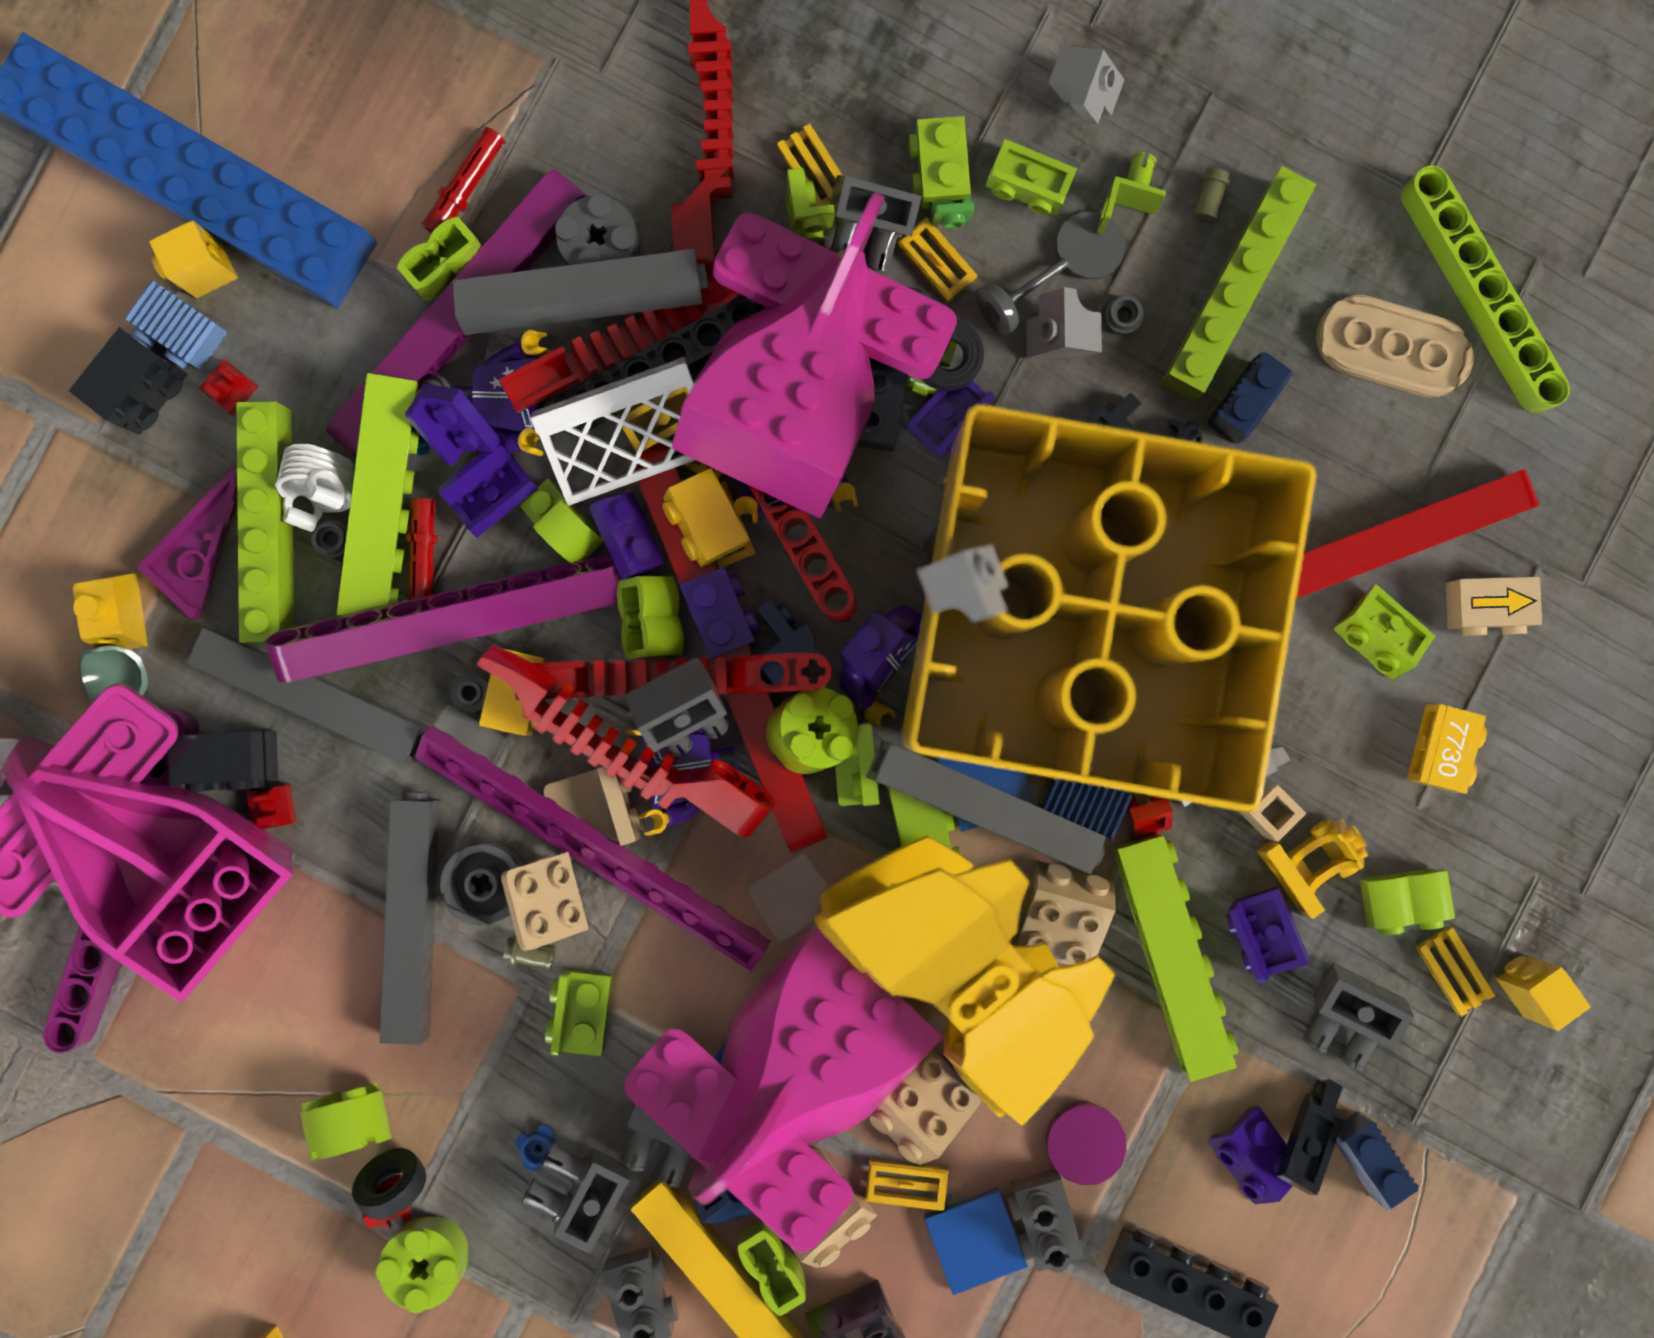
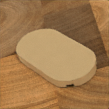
M1353 295L1338 301L1325 311L1317 326L1316 341L1318 350L1326 363L1333 369L1350 376L1422 397H1439L1453 391L1467 379L1474 362V351L1471 342L1468 343L1467 338L1464 336L1465 332L1455 322L1371 296Z

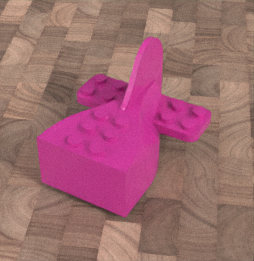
M874 192L848 247L838 253L757 214L743 213L738 216L716 256L713 276L721 285L744 295L766 308L739 321L722 336L683 403L672 449L821 519L842 478L873 408L874 382L869 357L914 378L927 379L935 372L957 323L956 315L947 306L867 268L863 250L885 196Z
M115 683L106 687L54 746L36 738L23 737L13 747L2 765L3 775L14 792L0 806V915L8 918L21 916L56 879L75 920L98 947L182 1003L293 875L292 849L286 843L206 795L183 788L140 783L174 744L178 736V726L171 716L130 686L123 683Z
M815 925L808 927L741 1004L731 1024L721 1064L684 1031L678 1029L668 1030L627 1074L624 1080V1089L627 1096L701 1164L689 1183V1190L697 1201L705 1205L727 1188L792 1249L804 1253L811 1251L849 1207L853 1198L850 1184L808 1145L844 1132L867 1118L939 1043L943 1036L899 995L893 996L875 983L867 972L861 973L822 933L819 927Z

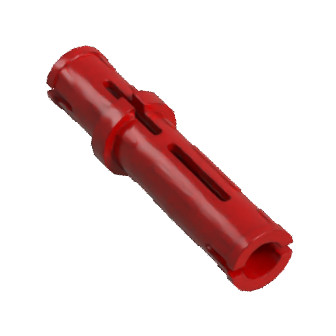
M485 126L479 138L447 186H441L437 192L439 198L426 218L421 222L424 229L432 234L441 223L456 217L460 211L464 212L468 207L466 201L502 146L506 143L500 134Z
M410 499V534H406V542L409 543L410 552L408 600L433 595L434 545L438 544V535H435V499Z

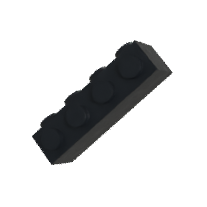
M908 287L920 294L922 293V289ZM869 357L874 382V403L856 446L894 452L908 374Z
M1122 1228L1104 1269L1110 1284L1230 1338L1266 1337L1279 1307L1269 1294L1270 1288L1267 1285L1251 1277H1247L1246 1281L1240 1280L1232 1276V1270L1216 1261L1210 1260L1209 1265L1195 1259L1196 1255L1192 1251L1180 1245L1173 1244L1172 1249L1158 1243L1159 1238L1145 1229L1137 1228L1133 1232L1127 1228Z

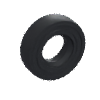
M957 319L956 327L950 340L956 342L963 351L962 363L954 369H944L938 365L932 376L927 379H921L934 389L941 391L961 389L975 379L983 365L984 347L982 340L971 325L960 319Z
M396 1148L385 1151L370 1160L356 1176L352 1186L353 1200L360 1211L371 1219L381 1220L393 1217L408 1208L422 1192L426 1182L425 1168L416 1154L408 1149ZM402 1173L401 1178L392 1188L383 1193L376 1194L378 1188L385 1180L393 1175Z

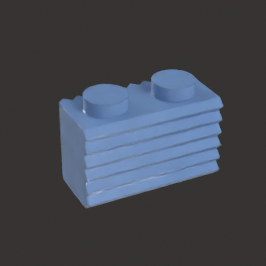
M152 279L124 317L135 325L131 333L151 346L156 341L167 348L163 355L182 368H185L188 363L198 369L204 368V364L208 362L209 357L218 348V344L227 335L226 330Z

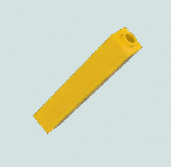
M668 1177L666 1184L657 1178L635 1197L630 1210L739 1338H805L786 1314L779 1316L768 1307L762 1297L759 1282L747 1272L742 1262L709 1223L702 1222L698 1210L681 1190L669 1186L671 1183L670 1177Z

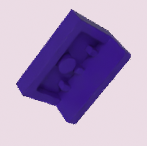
M974 381L958 390H938L908 422L905 429L940 460L946 452L951 455L952 446L968 410L977 404L990 406L996 396L991 391L988 393L984 392Z
M500 443L495 453L482 451L475 459L452 475L437 491L451 505L467 529L477 538L535 492L538 487L512 454Z
M633 492L602 499L589 506L622 580L633 576H646L665 564Z
M722 567L680 585L710 660L756 643L753 634L760 632L752 610L744 612L738 598L744 596L745 593L736 573L729 575L726 568Z
M1280 886L1234 900L1228 908L1227 923L1234 937L1239 936L1244 949L1242 951L1244 966L1249 974L1254 973L1258 984L1266 982L1270 975L1308 965L1310 958Z
M1259 1106L1249 1107L1227 1132L1213 1134L1208 1140L1216 1151L1219 1161L1229 1169L1239 1183L1242 1193L1252 1203L1280 1202L1293 1187V1185L1276 1176L1287 1144Z

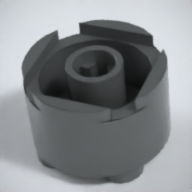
M598 193L573 202L563 212L555 225L558 249L567 265L635 257L640 254V237L630 213L622 204L605 194ZM600 237L602 240H605V243L599 246L593 241Z
M497 841L480 842L460 850L448 860L441 874V893H443L448 905L447 908L460 921L475 926L493 924L508 917L511 914L501 880L502 873L528 863L514 848ZM488 875L490 877L489 882L493 884V887L484 891V883L479 878Z

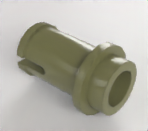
M1208 168L1206 173L1201 175L1200 182L1202 183V188L1196 209L1193 212L1196 219L1205 222L1218 221V213L1225 189H1229L1231 186V181L1228 180L1230 174L1227 171L1219 168Z
M508 937L503 961L510 962V966H515L516 963L550 971L554 961L556 946L544 945L533 950L523 951L518 945L517 937Z

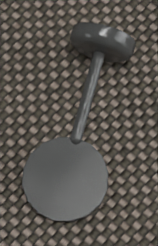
M1080 212L1069 217L1060 227L1056 238L1058 262L1010 295L1000 286L993 283H987L976 290L977 304L987 322L994 330L1004 336L1015 331L1019 325V316L1014 303L1065 268L1072 275L1085 280L1101 279L1110 275L1120 265L1125 252L1124 237L1118 225L1110 219L1101 235L1097 233L1101 217L1100 213Z

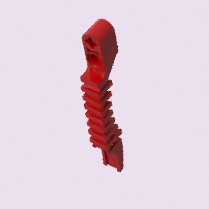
M690 0V34L692 35L693 43H687V49L691 55L690 65L691 67L695 66L696 72L699 74L698 85H701V91L704 93L703 107L707 113L706 120H703V125L706 131V139L701 140V150L704 151V159L695 160L698 178L702 182L684 203L671 204L674 251L694 249L697 264L705 263L706 273L708 274L713 270L716 260L712 205L717 199L733 198L731 179H735L732 160L734 159L732 140H734L732 102L734 101L731 66L733 64L731 41L727 38L726 26L721 24L711 14L707 6V0Z
M712 270L707 274L708 288L701 289L703 304L641 312V316L637 320L632 315L624 319L623 327L618 329L616 323L607 327L606 334L601 337L597 330L589 334L587 345L584 344L580 336L572 340L570 353L565 355L566 351L562 346L499 379V383L512 403L516 414L549 397L577 387L742 294L717 282Z
M492 645L476 664L506 682L516 692L523 707L524 718L536 723L537 725L534 728L543 734L547 730L554 735L552 740L559 745L564 741L572 746L570 751L578 756L581 752L589 757L588 763L594 767L598 763L606 767L605 773L613 778L617 774L624 779L622 784L629 789L633 785L641 789L640 795L648 800L651 796L662 795L658 804L665 809L670 806L675 798L684 797L737 835L747 838L754 833L775 807V802L767 791L724 761L713 760L705 768L677 770L672 766L676 758L667 753L659 765L654 768L649 762L655 752L648 746L638 759L634 758L630 753L635 747L636 742L628 737L621 748L612 744L619 734V731L612 726L604 737L595 733L604 720L597 714L592 717L586 727L578 722L589 705L582 699L579 700L569 715L560 711L576 688L569 682L566 683L551 705L542 700L557 678L514 653Z
M817 653L738 656L736 659L715 657V660L699 658L713 680L719 694H729V692L744 694L816 691L823 689L829 684L833 673L829 661ZM678 658L676 661L656 659V662L635 660V663H630V661L614 660L615 663L599 660L593 661V664L585 661L533 664L557 678L543 699H555L567 682L576 687L568 699L590 698V696L595 698H611V696L625 697V694L685 664L689 659ZM810 661H817L819 668H825L826 670L825 675L818 677V683L811 684L810 678L802 675L803 669L809 668ZM769 662H778L784 669V677L776 685H768L762 679V669ZM515 692V700H520Z

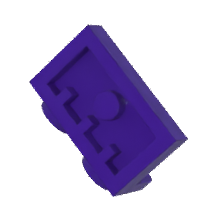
M424 384L405 413L407 420L445 464L455 465L464 449L469 452L478 450L495 453L502 441L458 388Z

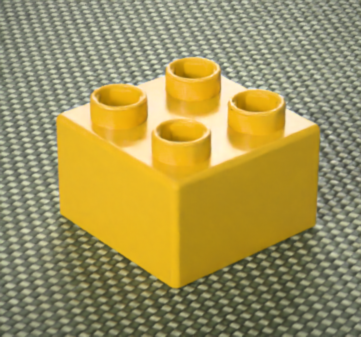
M983 404L972 406L966 414L951 449L931 564L962 551L993 545L1008 584L1007 588L1000 590L1007 611L972 623L969 616L957 608L933 614L928 598L925 596L901 732L902 746L913 752L1234 810H1255L1261 803L1316 479L1314 467L1310 463Z

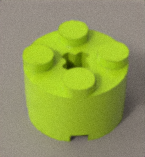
M827 688L816 691H800L786 698L773 710L766 726L767 744L772 754L776 755L788 770L801 774L815 773L841 763L852 754L858 736V723L852 702L846 696ZM808 725H810L811 728L815 730V732L809 731Z
M377 1082L342 1092V1100H340L338 1092L301 1103L302 1111L300 1115L310 1161L364 1148L369 1142L376 1141L377 1144L392 1138L383 1092L378 1089Z
M419 1216L409 1220L386 1244L380 1255L376 1268V1277L383 1291L391 1301L411 1313H422L425 1310L440 1305L452 1294L467 1270V1238L461 1228L446 1217ZM426 1259L429 1264L424 1265L421 1261Z

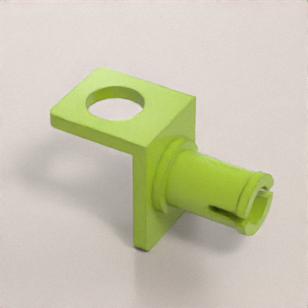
M1145 152L1134 153L1131 157L1127 179L1115 176L1105 198L1097 228L1098 234H1103L1110 221L1114 204L1149 214L1157 213L1165 198L1166 191L1149 186L1153 169L1156 165V158L1152 154H1148L1146 164L1144 163L1142 166Z

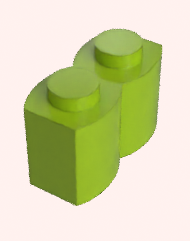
M454 217L441 223L432 232L428 242L419 244L406 252L399 261L397 269L425 301H431L439 297L482 248V245L459 217Z
M636 576L619 580L617 604L623 619L621 642L627 660L663 659L682 655L684 634L681 622L677 616L680 596L673 576Z
M1431 868L1359 879L1367 927L1379 930L1380 935L1404 933V926L1419 924V929L1422 930L1438 929L1444 927L1445 920L1455 918L1447 870Z
M761 1219L741 1230L738 1243L740 1260L747 1272L759 1280L760 1291L768 1307L777 1315L782 1316L805 1302V1274L798 1260L792 1254L785 1251V1242Z

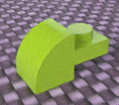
M548 478L520 505L535 524L533 528L570 563L586 559L604 542L602 535L589 519L577 510L573 504L568 506L562 491Z

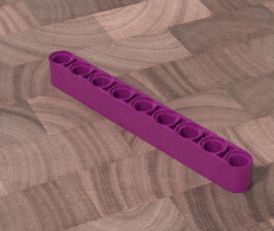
M551 170L539 181L453 280L528 271L556 240L555 225L563 212L573 202L587 197V195L558 170ZM453 281L371 374L418 381L419 387L422 381L427 380L432 375H437L472 336V334H464L456 319ZM366 380L332 417L326 428L327 433L355 457H357Z
M605 554L285 629L267 637L264 644L277 680L280 682H292L617 604L618 582L622 579L611 555Z
M163 710L179 722L180 729L178 735L198 734L199 724L193 714L181 710ZM168 751L163 755L167 764L165 773L161 776L154 766L140 782L143 784L180 788V785H169ZM80 926L43 1031L44 1044L54 1053L63 1054L86 1045L93 1039L120 964L119 961L98 947ZM93 946L101 954V962L99 964L95 963L92 959L91 950ZM80 985L87 990L88 999L86 1002L79 997L78 989ZM66 1024L71 1025L74 1029V1040L66 1035Z

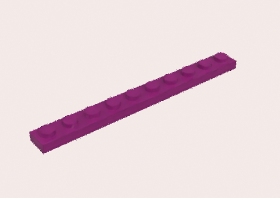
M433 725L423 733L415 755L416 759L562 852H568L569 856L741 966L752 971L767 950L771 940L761 935L757 929L742 923L728 914L721 906L712 904L695 893L688 885L679 883L659 870L655 864L643 860L626 849L624 845L620 846L618 841L610 839L593 828L587 821L577 818L558 806L551 798L544 797L525 785L518 777L510 775L492 764L485 756L477 754L459 743L452 735L442 732Z

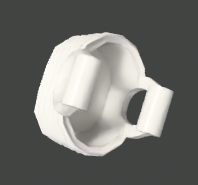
M295 443L286 447L275 484L277 491L284 498L282 521L313 532L323 512L335 513L349 509L355 466L352 461L336 452L310 443ZM298 496L309 499L313 505V514L293 508V500Z

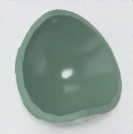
M104 645L84 650L80 655L79 675L90 703L106 687L115 683L128 685L142 696L144 695L148 684L146 669L142 659L132 650H127L120 646Z

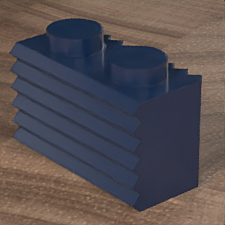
M1267 352L1259 353L1248 363L1249 365L1244 369V372L1239 375L1240 378L1235 381V385L1230 388L1226 397L1221 400L1222 403L1217 406V410L1208 419L1209 426L1237 445L1250 436L1294 375L1291 369Z
M1048 777L1036 805L1039 808L1114 840L1133 796L1123 792L1122 789Z
M1355 1112L1343 1120L1336 1145L1371 1197L1383 1208L1390 1210L1417 1192L1419 1185L1414 1182V1178L1404 1168L1405 1164L1400 1161V1157L1395 1154L1396 1151L1391 1148V1144L1381 1134L1382 1130L1377 1127V1123L1363 1113Z

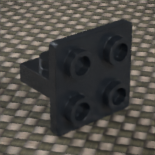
M878 1279L805 1313L813 1338H905L903 1330L895 1321L883 1287Z

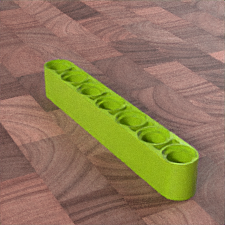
M1429 165L1423 167L1404 184L1401 190V200L1522 408L1529 413L1539 414L1561 405L1570 394V385L1565 374L1448 174L1438 166ZM1419 183L1429 187L1431 196L1424 194L1420 190ZM1439 216L1449 221L1450 230L1442 227L1439 222ZM1459 250L1469 255L1470 264L1460 259ZM1479 283L1488 288L1489 298L1480 293ZM1499 317L1508 322L1509 332L1504 331L1500 327ZM1519 351L1524 352L1528 356V367L1520 361ZM1539 385L1547 389L1549 394L1548 401L1540 396Z

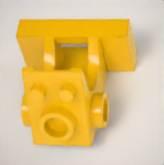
M1342 818L1334 823L1331 819L1318 823L1310 830L1312 836L1287 853L1280 844L1268 841L1256 850L1298 912L1312 920L1326 911L1314 894L1317 888L1337 873H1339L1341 878H1346L1356 873L1359 869L1364 868V857L1368 856L1364 848L1367 844L1359 830L1354 825L1348 828ZM1321 847L1330 862L1312 874L1302 859L1310 852Z

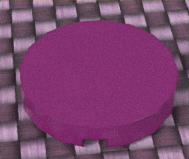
M1075 1103L1066 1107V1110L1062 1111L1059 1115L1057 1114L1050 1122L1046 1134L1047 1154L1055 1170L1066 1180L1079 1185H1097L1110 1179L1122 1166L1127 1152L1126 1135L1118 1119L1105 1107L1093 1103Z

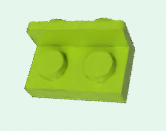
M804 168L788 170L785 200L790 231L817 244L825 240V237L831 236L835 216L834 205L813 207L816 205L813 181H806Z
M1377 584L1366 590L1350 615L1338 622L1334 628V631L1348 645L1357 650L1390 680H1395L1416 667L1435 638V635Z
M872 723L858 725L857 741L852 754L841 763L835 765L838 803L840 806L879 804L878 784L876 781L866 778L875 757Z
M565 969L560 974L559 979H553L550 1003L556 1004L555 1017L548 1020L545 1034V1043L551 1044L550 1055L559 1056L561 1052L593 1056L603 1055L613 974Z

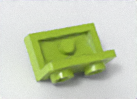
M965 116L917 119L915 134H909L908 141L910 159L917 158L918 172L912 173V193L922 196L920 202L921 209L929 208L930 202L970 199L971 189Z
M1004 139L985 187L992 189V193L1003 200L1012 201L1016 199L1028 204V208L1043 216L1053 214L1058 216L1077 168Z

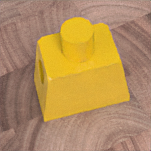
M137 573L73 584V610L77 615L79 635L83 642L94 647L114 645L127 650L148 647Z

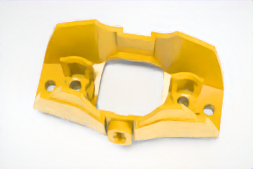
M929 836L922 837L887 853L857 869L823 891L819 899L822 911L814 917V921L822 933L861 973L867 972L875 983L893 996L913 997L937 1006L947 1017L943 1054L953 1064L963 1081L998 1117L1001 1118L1007 1113L1023 1126L1053 1094L1093 1039L1094 1034L1089 1023L1115 976L1113 971L1097 955L1078 963L1059 966L1045 942L1023 946L1011 945L1009 941L1017 932L1019 909L1022 898L1030 883L1029 880L1010 859L972 869V862Z

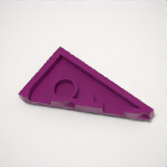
M232 467L136 566L192 620H197L201 616L238 500L237 468Z

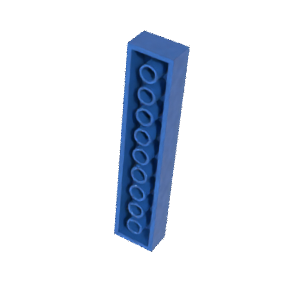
M24 32L21 33L0 68L1 115L187 223L192 220L195 221L220 242L336 309L341 305L377 244L364 228Z

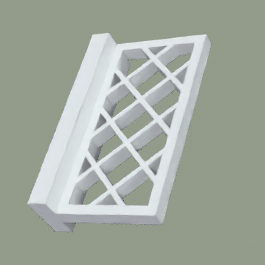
M685 357L533 411L531 421L536 433L541 438L568 506L695 460L684 454L672 457L675 451L672 449L673 441L652 432L660 412L678 420L680 418L679 413L664 407V404L670 392L686 386L688 393H690L694 386ZM662 395L659 404L649 400ZM643 403L656 409L647 430L625 420L631 406ZM624 409L621 418L612 414L613 412ZM603 416L618 423L609 443L587 433L594 419ZM586 423L583 431L574 428V426ZM622 426L644 435L635 455L614 446ZM565 430L579 436L580 438L572 456L570 457L555 450L550 435ZM648 438L670 447L664 461L653 464L640 458ZM584 439L606 449L598 468L576 459ZM611 451L632 461L627 474L615 477L602 471ZM559 459L568 462L565 472ZM637 463L645 466V468L634 471ZM573 465L594 474L589 488L575 493L572 492L567 480ZM599 477L608 480L596 485Z

